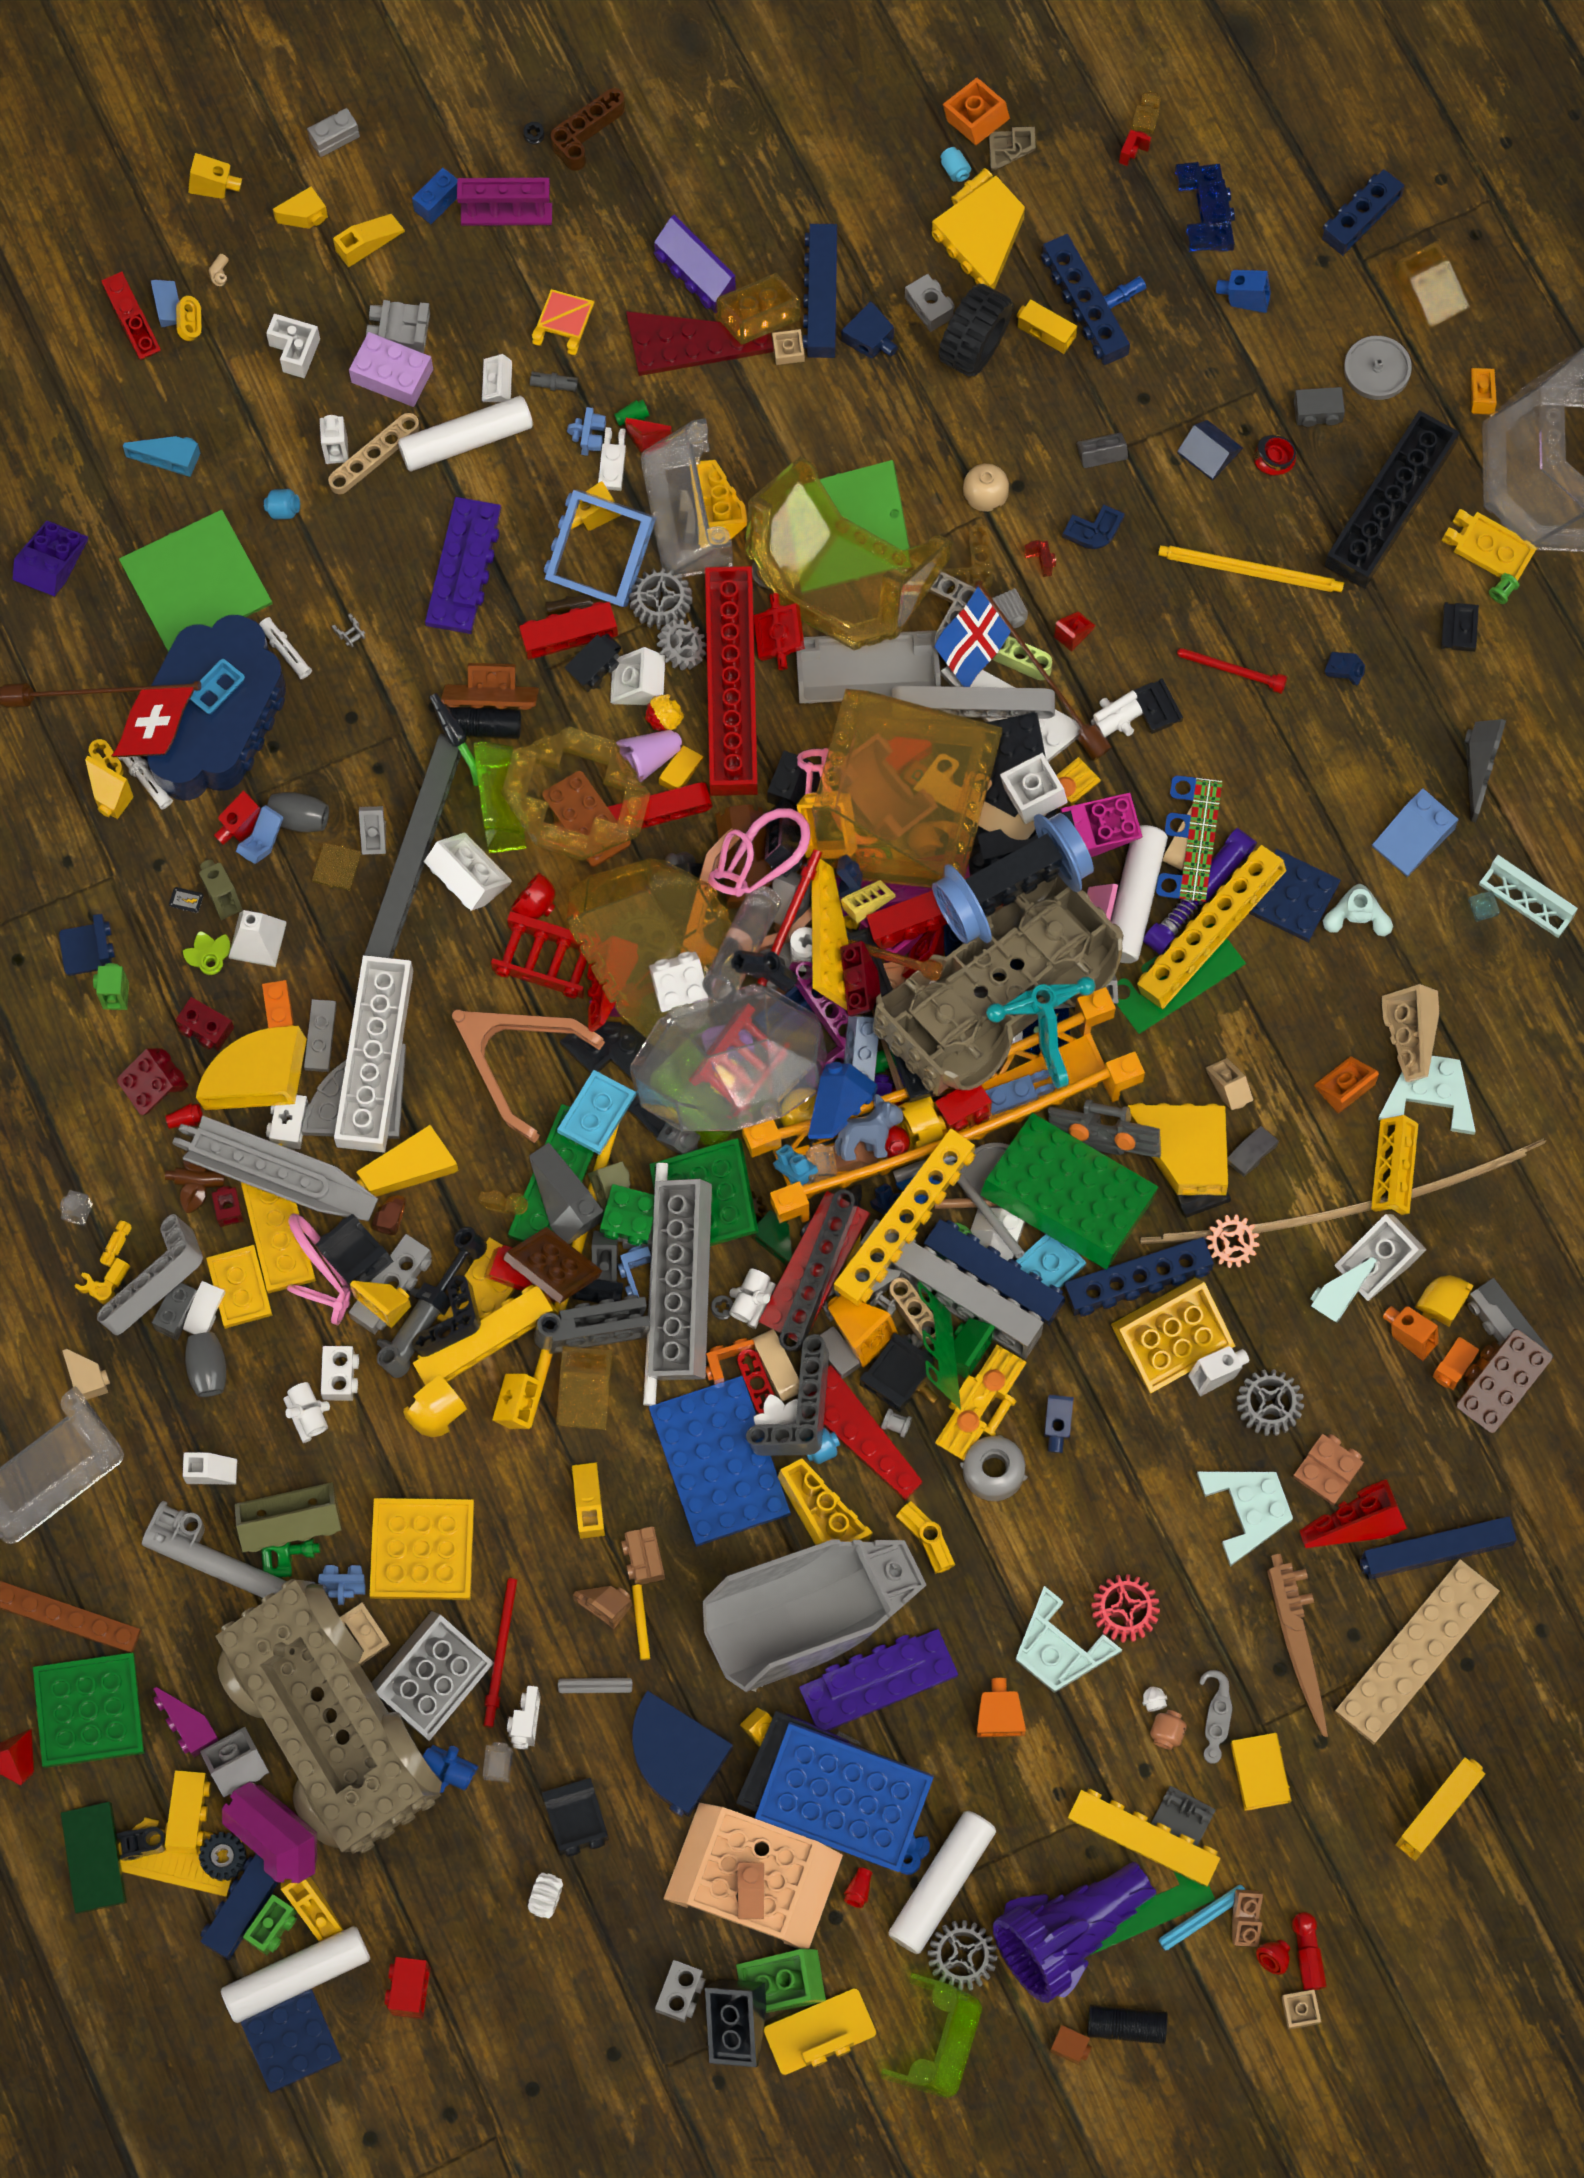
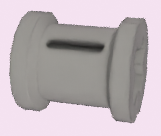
M888 1409L881 1428L897 1432L901 1437L905 1438L912 1417L908 1416L906 1418L894 1413L892 1409Z

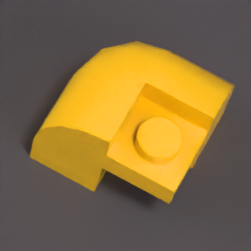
M1441 1276L1433 1280L1426 1287L1415 1308L1422 1311V1316L1431 1321L1434 1318L1450 1327L1468 1298L1473 1285L1455 1276Z
M439 1374L413 1396L416 1399L410 1408L408 1406L404 1408L403 1413L405 1419L419 1433L429 1437H437L450 1431L448 1425L467 1408L456 1392Z

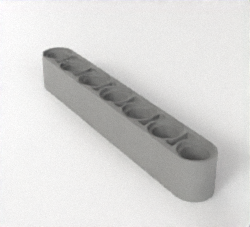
M897 686L892 689V713L897 716L1011 718L1038 713L1039 719H1048L1055 716V692L1045 688Z

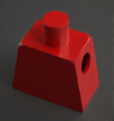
M245 791L241 792L219 815L218 819L224 826L214 836L222 845L233 836L239 842L244 841L253 833L261 808Z

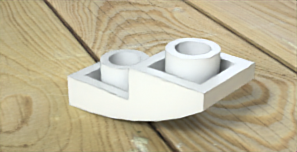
M202 1281L191 1304L183 1330L192 1334L209 1332L216 1319L215 1313L225 1295V1291Z

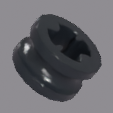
M538 122L526 124L524 127L525 140L530 144L540 143L544 139L543 126ZM535 129L537 132L536 137H533L531 130Z

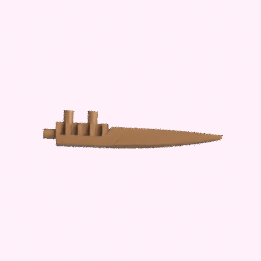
M1275 1554L1271 1556L1274 1567L1269 1569L1267 1573L1286 1646L1315 1722L1321 1734L1328 1737L1316 1672L1304 1622L1301 1619L1305 1617L1302 1605L1314 1603L1312 1593L1299 1596L1296 1581L1308 1579L1306 1569L1293 1572L1292 1563L1283 1564L1281 1554Z

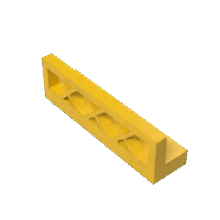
M1405 1115L1380 1119L1371 1209L1375 1212L1392 1209L1401 1215L1410 1214L1418 1123ZM1395 1125V1131L1388 1137V1126ZM1392 1145L1393 1153L1386 1159L1385 1153ZM1390 1168V1176L1384 1182L1383 1174ZM1387 1190L1388 1202L1380 1203L1381 1196Z

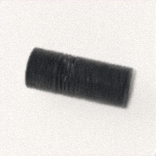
M468 706L449 707V711L465 731L466 737L510 738L515 740L520 738V709L471 708Z
M1091 2004L1088 2015L1087 2037L1096 2039L1106 2038V2040L1116 2039V2041H1120L1122 2036V2041L1164 2045L1167 2035L1168 2013L1167 2011L1159 2012V2010L1128 2009V2007L1125 2009L1124 2007L1116 2008L1115 2006L1105 2007Z

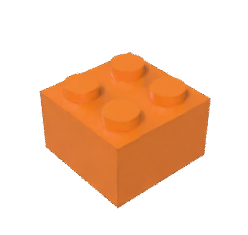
M975 78L943 104L947 121L975 146L1010 119L1006 102L978 78Z

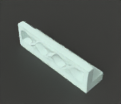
M1499 855L1492 862L1491 868L1479 883L1481 887L1557 938L1560 937L1574 918L1578 909ZM1494 873L1502 879L1503 886L1494 887L1487 881ZM1518 889L1522 892L1523 899L1513 900L1510 898L1508 890ZM1528 903H1539L1542 905L1543 913L1534 914L1529 910ZM1549 916H1558L1564 920L1559 929L1549 923Z

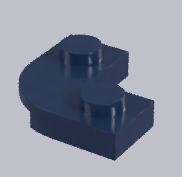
M1103 504L1094 523L1072 514L1062 538L1090 549L1104 547L1113 540L1124 519L1125 513Z

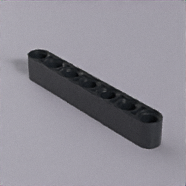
M839 1190L833 1196L779 1337L780 1345L790 1352H798L802 1349L803 1341L809 1334L857 1210L858 1199L848 1190ZM846 1195L850 1196V1206L841 1208V1198ZM837 1218L841 1219V1229L833 1231L831 1229L832 1221ZM829 1241L832 1242L834 1246L832 1252L824 1254L822 1252L823 1244ZM817 1265H823L825 1269L824 1274L821 1277H815L813 1269ZM808 1288H814L816 1292L815 1297L812 1300H806L804 1297L805 1291ZM799 1311H805L807 1315L805 1322L798 1324L795 1320L796 1314ZM790 1334H796L798 1338L797 1344L793 1347H789L786 1342Z

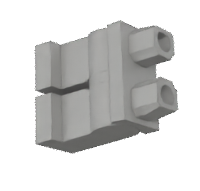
M383 300V305H370L369 320L380 321V325H368L366 336L370 332L424 353L430 318L429 303L409 305L401 302L390 303L388 300Z

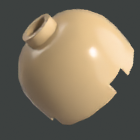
M984 463L976 465L967 473L963 484V495L971 507L979 511L989 512L999 505L1001 507L1008 498L1009 482L1001 468L993 464Z

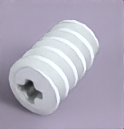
M802 927L791 935V963L796 960L812 963V928ZM801 966L799 971L806 972L805 966Z

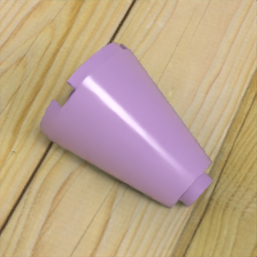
M672 730L621 739L615 742V745H618L617 748H614L615 759L622 773L627 772L630 776L627 780L636 785L644 781L678 753L682 740L679 734Z

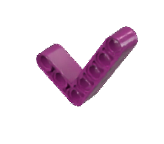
M796 960L789 966V969L798 976L795 985L837 1045L836 1048L805 1071V1084L808 1087L818 1089L819 1083L815 1084L814 1076L818 1072L822 1075L826 1064L834 1062L836 1058H839L840 1063L844 1064L848 1014L844 1008L821 993L813 997L812 963ZM804 965L806 974L801 978L798 971ZM828 1005H832L833 1012L827 1017L825 1009ZM842 1024H844L846 1027V1032L844 1035L840 1036L838 1033V1029Z

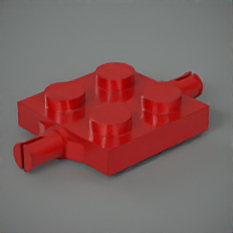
M773 593V595H769L771 608L763 613L753 615L758 658L762 661L777 658L778 670L788 669L786 656L805 649L800 606L796 603L781 606L779 594Z

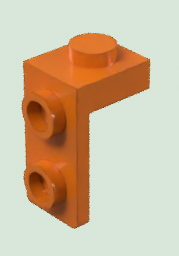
M1459 1337L1432 1377L1440 1385L1454 1390L1475 1359L1479 1349Z
M743 1338L725 1348L723 1345L711 1348L710 1352L706 1353L708 1363L706 1375L708 1381L713 1380L714 1385L724 1382L719 1361L737 1356L746 1349L755 1350L754 1340Z

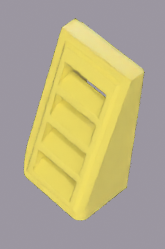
M879 880L841 899L843 910L858 924L867 917L866 915L872 914L896 896ZM881 889L885 894L880 895L877 891Z

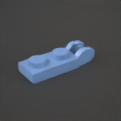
M1049 1071L1036 1072L1031 1076L1027 1075L986 1090L985 1092L992 1101V1115L1035 1101L1038 1097L1053 1092L1055 1090L1054 1084H1046L1038 1087L1036 1090L1033 1085L1036 1082L1047 1079L1050 1076Z

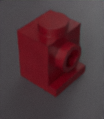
M221 1187L217 1189V1192L212 1193L216 1217L220 1227L244 1222L236 1187ZM227 1204L233 1205L231 1208L224 1209Z

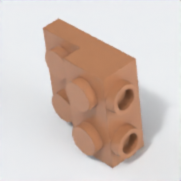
M1322 1434L1293 1475V1478L1334 1506L1359 1472L1364 1462L1360 1460L1362 1456L1354 1449L1350 1448L1347 1451L1341 1447V1441L1332 1434L1328 1436Z

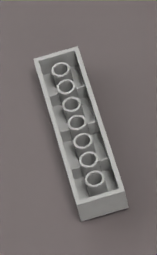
M702 1179L655 1181L648 1376L660 1381L705 1379L712 1184Z
M876 1219L860 1242V1248L880 1223L879 1220ZM890 1233L885 1239L889 1243H894L899 1237L894 1233ZM915 1239L910 1244L906 1243L901 1249L903 1254L895 1264L891 1262L888 1266L889 1269L901 1271L900 1278L907 1279L917 1292L918 1282H921L930 1292L935 1290L937 1292L935 1297L942 1304L946 1305L945 1307L951 1314L964 1322L972 1318L995 1326V1341L1024 1359L1028 1357L1042 1335L1044 1322L1041 1321L1039 1315L1032 1311H1024L1015 1300L1003 1298L999 1295L997 1289L990 1285H982L978 1282L976 1276L969 1272L964 1274L957 1269L958 1267L955 1263L948 1259L943 1261L936 1256V1252L927 1246L922 1248L916 1244ZM874 1253L871 1256V1260L874 1262H881L884 1259L881 1253ZM921 1288L922 1296L930 1300L927 1292Z

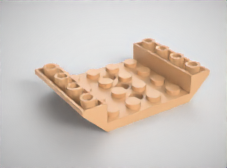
M699 1803L666 1890L664 1900L686 1908L691 1906L784 1940V1944L798 1949H809L843 1855L818 1841L730 1809ZM758 1843H766L769 1846L768 1854L765 1856L757 1855L754 1850L755 1846ZM738 1863H764V1919H738Z

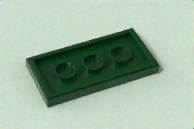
M105 1802L61 1812L75 1913L80 1914L127 1903L112 1803Z

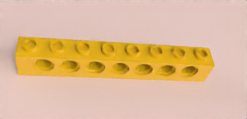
M1263 845L1257 850L1252 851L1246 863L1234 871L1229 882L1218 889L1216 896L1211 902L1206 903L1202 907L1201 913L1195 920H1191L1187 924L1185 931L1179 937L1173 939L1169 949L1157 957L1152 968L1141 975L1137 983L1141 995L1163 1010L1287 871L1284 860ZM1261 872L1259 875L1253 876L1254 873ZM1241 889H1246L1242 893H1237ZM1224 907H1230L1228 910H1222ZM1209 924H1215L1211 928H1206ZM1194 941H1199L1196 945H1190ZM1180 958L1184 959L1183 961H1181V962H1179V963H1175V961H1176L1177 959H1180ZM1163 976H1168L1165 980H1159Z
M953 1129L948 1131L835 1281L834 1290L857 1306L862 1301L866 1303L874 1292L872 1290L876 1282L881 1283L888 1274L886 1270L891 1262L895 1264L903 1254V1251H901L906 1243L910 1244L915 1239L918 1233L915 1230L921 1223L923 1225L926 1224L932 1215L930 1210L935 1204L940 1205L947 1195L945 1190L950 1184L954 1186L961 1177L960 1170L964 1165L968 1167L974 1160L976 1154H974L975 1145ZM948 1156H953L957 1159V1162L953 1165H947L943 1160ZM938 1175L943 1180L940 1184L935 1185L929 1181L930 1177ZM918 1195H925L928 1198L924 1204H919L914 1199ZM904 1214H910L914 1219L910 1223H903L900 1217ZM890 1233L898 1235L899 1239L894 1243H889L885 1237ZM874 1253H881L884 1259L881 1262H874L871 1260V1256ZM865 1272L870 1277L867 1281L860 1282L856 1279L857 1274Z

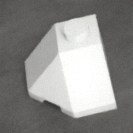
M990 1208L1018 1243L1025 1221L1003 1208ZM978 1209L971 1227V1233L980 1239L979 1244L986 1248L992 1246L1001 1253L1000 1257L1007 1261L1009 1258L1013 1259L1014 1254Z

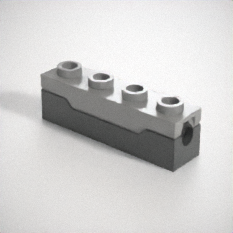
M1494 1278L1469 1295L1467 1299L1469 1310L1475 1316L1478 1315L1484 1322L1482 1325L1489 1335H1494L1498 1341L1497 1344L1501 1346L1512 1330L1519 1329L1551 1353Z

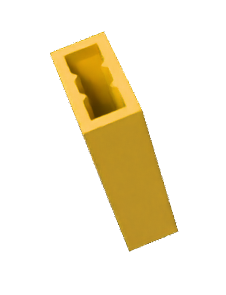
M429 1125L358 1170L356 1173L359 1180L356 1182L377 1197L453 1174L458 1171V1166L432 1126Z

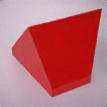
M626 418L625 420L626 433L643 457L672 439L671 426Z
M32 1728L0 1742V1774L22 1785L34 1772Z

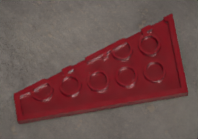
M626 311L639 376L774 352L772 336L768 327Z

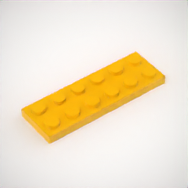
M241 1182L268 1294L287 1289L288 1285L299 1286L315 1282L316 1279L311 1260L297 1242L288 1223L291 1214L300 1215L297 1203Z

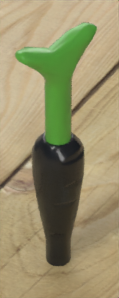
M435 693L429 699L434 706L448 742L459 749L470 769L473 785L478 786L482 778L487 777L490 772L477 764L465 743L467 740L465 731L441 701L438 694Z

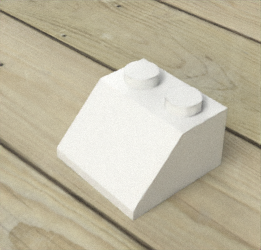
M643 647L617 659L619 665L612 672L610 703L647 705L655 696L663 695L665 655H660L658 652Z

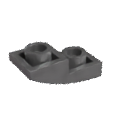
M1260 1126L1227 1158V1163L1244 1177L1260 1164L1263 1157L1277 1147L1279 1141Z

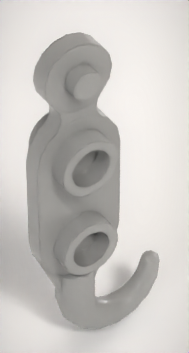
M1209 1670L1201 1676L1199 1683L1203 1685L1210 1677L1217 1678L1220 1683L1219 1690L1210 1703L1205 1728V1736L1209 1741V1746L1204 1751V1759L1210 1764H1215L1222 1756L1219 1744L1224 1742L1228 1735L1232 1704L1227 1677L1220 1671Z

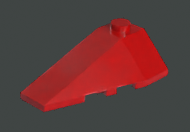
M612 936L591 951L588 967V979L592 980V987L588 989V996L592 997V1002L588 1008L589 1031L594 1032L605 1024L629 977L638 964L639 955L637 952L639 945Z
M1385 1479L1363 1488L1357 1492L1358 1497L1350 1503L1342 1502L1338 1505L1339 1509L1333 1514L1322 1515L1301 1529L1299 1532L1305 1548L1381 1539L1390 1535H1396L1400 1531L1407 1529L1388 1480Z

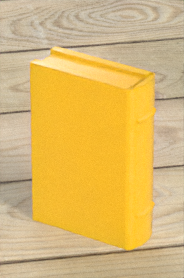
M1277 1733L1233 1740L1230 1743L1244 1811L1286 1804L1292 1801L1281 1753L1282 1747L1279 1744Z

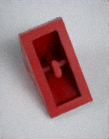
M1078 611L1057 621L1054 638L1072 652L1096 625Z

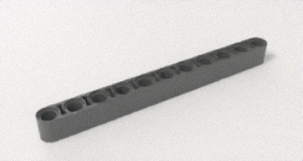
M441 733L438 737L364 956L393 959L425 864L424 860L428 855L461 758L459 749L448 742L445 734Z

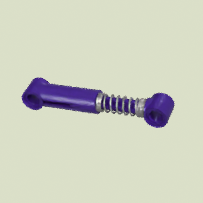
M1236 828L1231 833L1224 846L1211 860L1206 902L1239 863L1250 855L1257 844V841L1239 828ZM1181 899V903L1176 905L1177 908L1172 909L1173 913L1168 914L1169 918H1165L1161 924L1155 923L1143 939V943L1159 955L1164 954L1169 949L1173 939L1176 938L1175 935L1178 933V928L1181 929V924H1185V920L1190 919L1189 915L1194 914L1193 910H1197V906L1201 905L1202 901Z

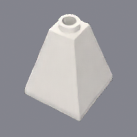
M243 910L239 913L228 956L229 959L276 967L286 921L262 913Z

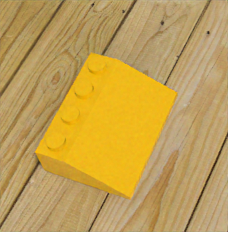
M1197 1278L1186 1282L1111 1324L1120 1345L1149 1393L1190 1372L1199 1359L1228 1346L1231 1348L1235 1347L1205 1282Z

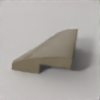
M1012 127V131L991 133L989 135L991 171L997 170L1035 151V127Z

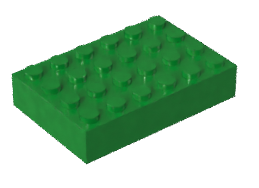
M1032 1113L986 1178L980 1195L1107 1270L1152 1203L1158 1186Z

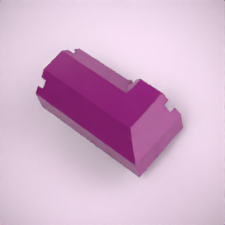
M248 1782L234 1790L230 1796L233 1799L230 1805L225 1804L222 1808V1824L264 1860V1871L276 1882L283 1883L284 1879H291V1883H300L314 1875L317 1863V1832L262 1785L258 1784L257 1786L253 1782Z

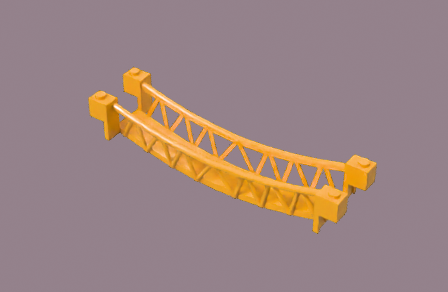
M1104 987L1096 990L1088 996L1078 997L1074 1015L1057 1023L1058 1037L1069 1042L1058 1048L1068 1074V1086L1058 1089L1055 1087L1053 1092L1038 1097L1035 1101L999 1114L992 1115L991 1113L989 1121L971 1128L968 1125L957 1133L968 1141L980 1140L987 1133L1011 1123L1018 1124L1032 1113H1036L1051 1105L1058 1106L1065 1099L1088 1088H1096L1098 1083L1103 1082L1112 1103L1119 1100L1120 1091L1142 1083L1145 1072L1135 1051L1104 1064L1091 1035L1092 1026L1114 1018L1116 1008L1107 988ZM1078 1026L1082 1037L1076 1039L1064 1032ZM1039 1032L1011 1045L1009 1054L999 1073L996 1072L991 1079L982 1084L985 1091L1024 1076H1031L1036 1072L1048 1070L1041 1051L1039 1055L1024 1051L1039 1044ZM1015 1054L1031 1059V1061L1007 1071ZM1049 1076L1047 1079L1036 1082L1033 1085L1036 1090L1038 1087L1053 1084ZM948 1087L943 1092L951 1093L956 1089ZM904 1088L880 1096L885 1102L896 1103L908 1098ZM874 1102L863 1104L860 1107L861 1112L857 1116L852 1115L849 1119L859 1118V1115L873 1111ZM770 1116L742 1127L743 1138L752 1158L773 1150L774 1156L778 1160L776 1151L782 1147L781 1139L799 1134L791 1145L793 1151L804 1155L809 1162L817 1166L819 1171L816 1174L809 1175V1181L804 1185H801L800 1181L791 1184L789 1178L782 1174L787 1186L770 1193V1202L779 1223L800 1215L802 1223L809 1221L808 1199H811L815 1194L838 1187L844 1189L854 1182L878 1174L884 1176L895 1168L929 1158L942 1141L941 1139L914 1149V1146H912L908 1152L888 1159L885 1157L877 1158V1163L852 1171L830 1172L827 1148L835 1145V1143L819 1148H810L809 1145L796 1148L808 1134L811 1119L778 1129L773 1117ZM947 1128L942 1130L943 1138L948 1133ZM838 1136L829 1139H817L819 1142L813 1143L812 1145L820 1144L835 1139Z

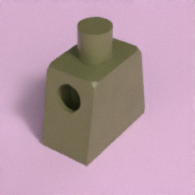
M213 860L204 861L200 866L202 871H200L199 875L220 919L223 920L242 911L243 909L235 888L222 864H215Z

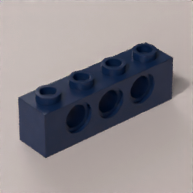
M1385 169L1378 175L1374 174L1369 179L1367 186L1363 190L1360 188L1354 194L1353 200L1349 204L1345 203L1338 211V215L1334 219L1330 218L1325 223L1322 240L1343 256L1402 197L1405 185ZM1361 209V210H1364V211H1366V212L1361 213V212H1359L1358 210ZM1344 224H1347V225H1350L1351 227L1347 228V227H1344L1343 225H1344Z

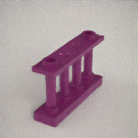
M458 178L457 201L461 203V226L552 225L549 178Z

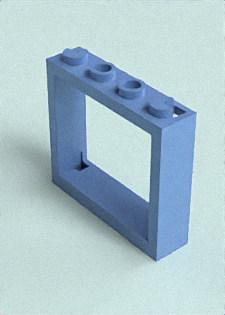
M573 490V493H569L566 499L565 506L568 507L566 514L562 515L559 521L558 528L561 529L558 538L555 537L551 546V551H554L552 558L546 562L544 573H546L545 580L607 602L610 601V603L626 607L629 604V594L632 593V585H635L657 517L581 490ZM580 500L641 521L617 596L556 575Z

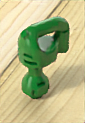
M312 1538L297 1545H291V1542H287V1544L280 1547L269 1546L262 1548L263 1571L278 1578L291 1577L292 1555L302 1554L307 1558H315V1553H320V1543H314ZM271 1551L277 1552L278 1564L276 1568L272 1567Z

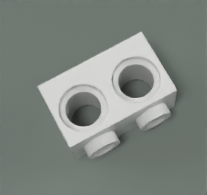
M323 1346L321 1396L323 1400L353 1401V1393L358 1392V1378H354V1369L359 1368V1354H355L353 1346ZM339 1357L347 1358V1362L343 1366L335 1365V1361ZM338 1381L346 1382V1386L342 1390L334 1389V1385Z

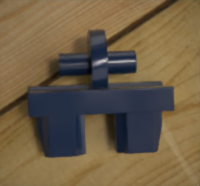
M883 1184L875 1189L876 1198L870 1201L871 1207L885 1216L902 1193L895 1194L892 1192L891 1186ZM909 1214L902 1215L900 1217L901 1222L904 1223L906 1220L905 1216Z

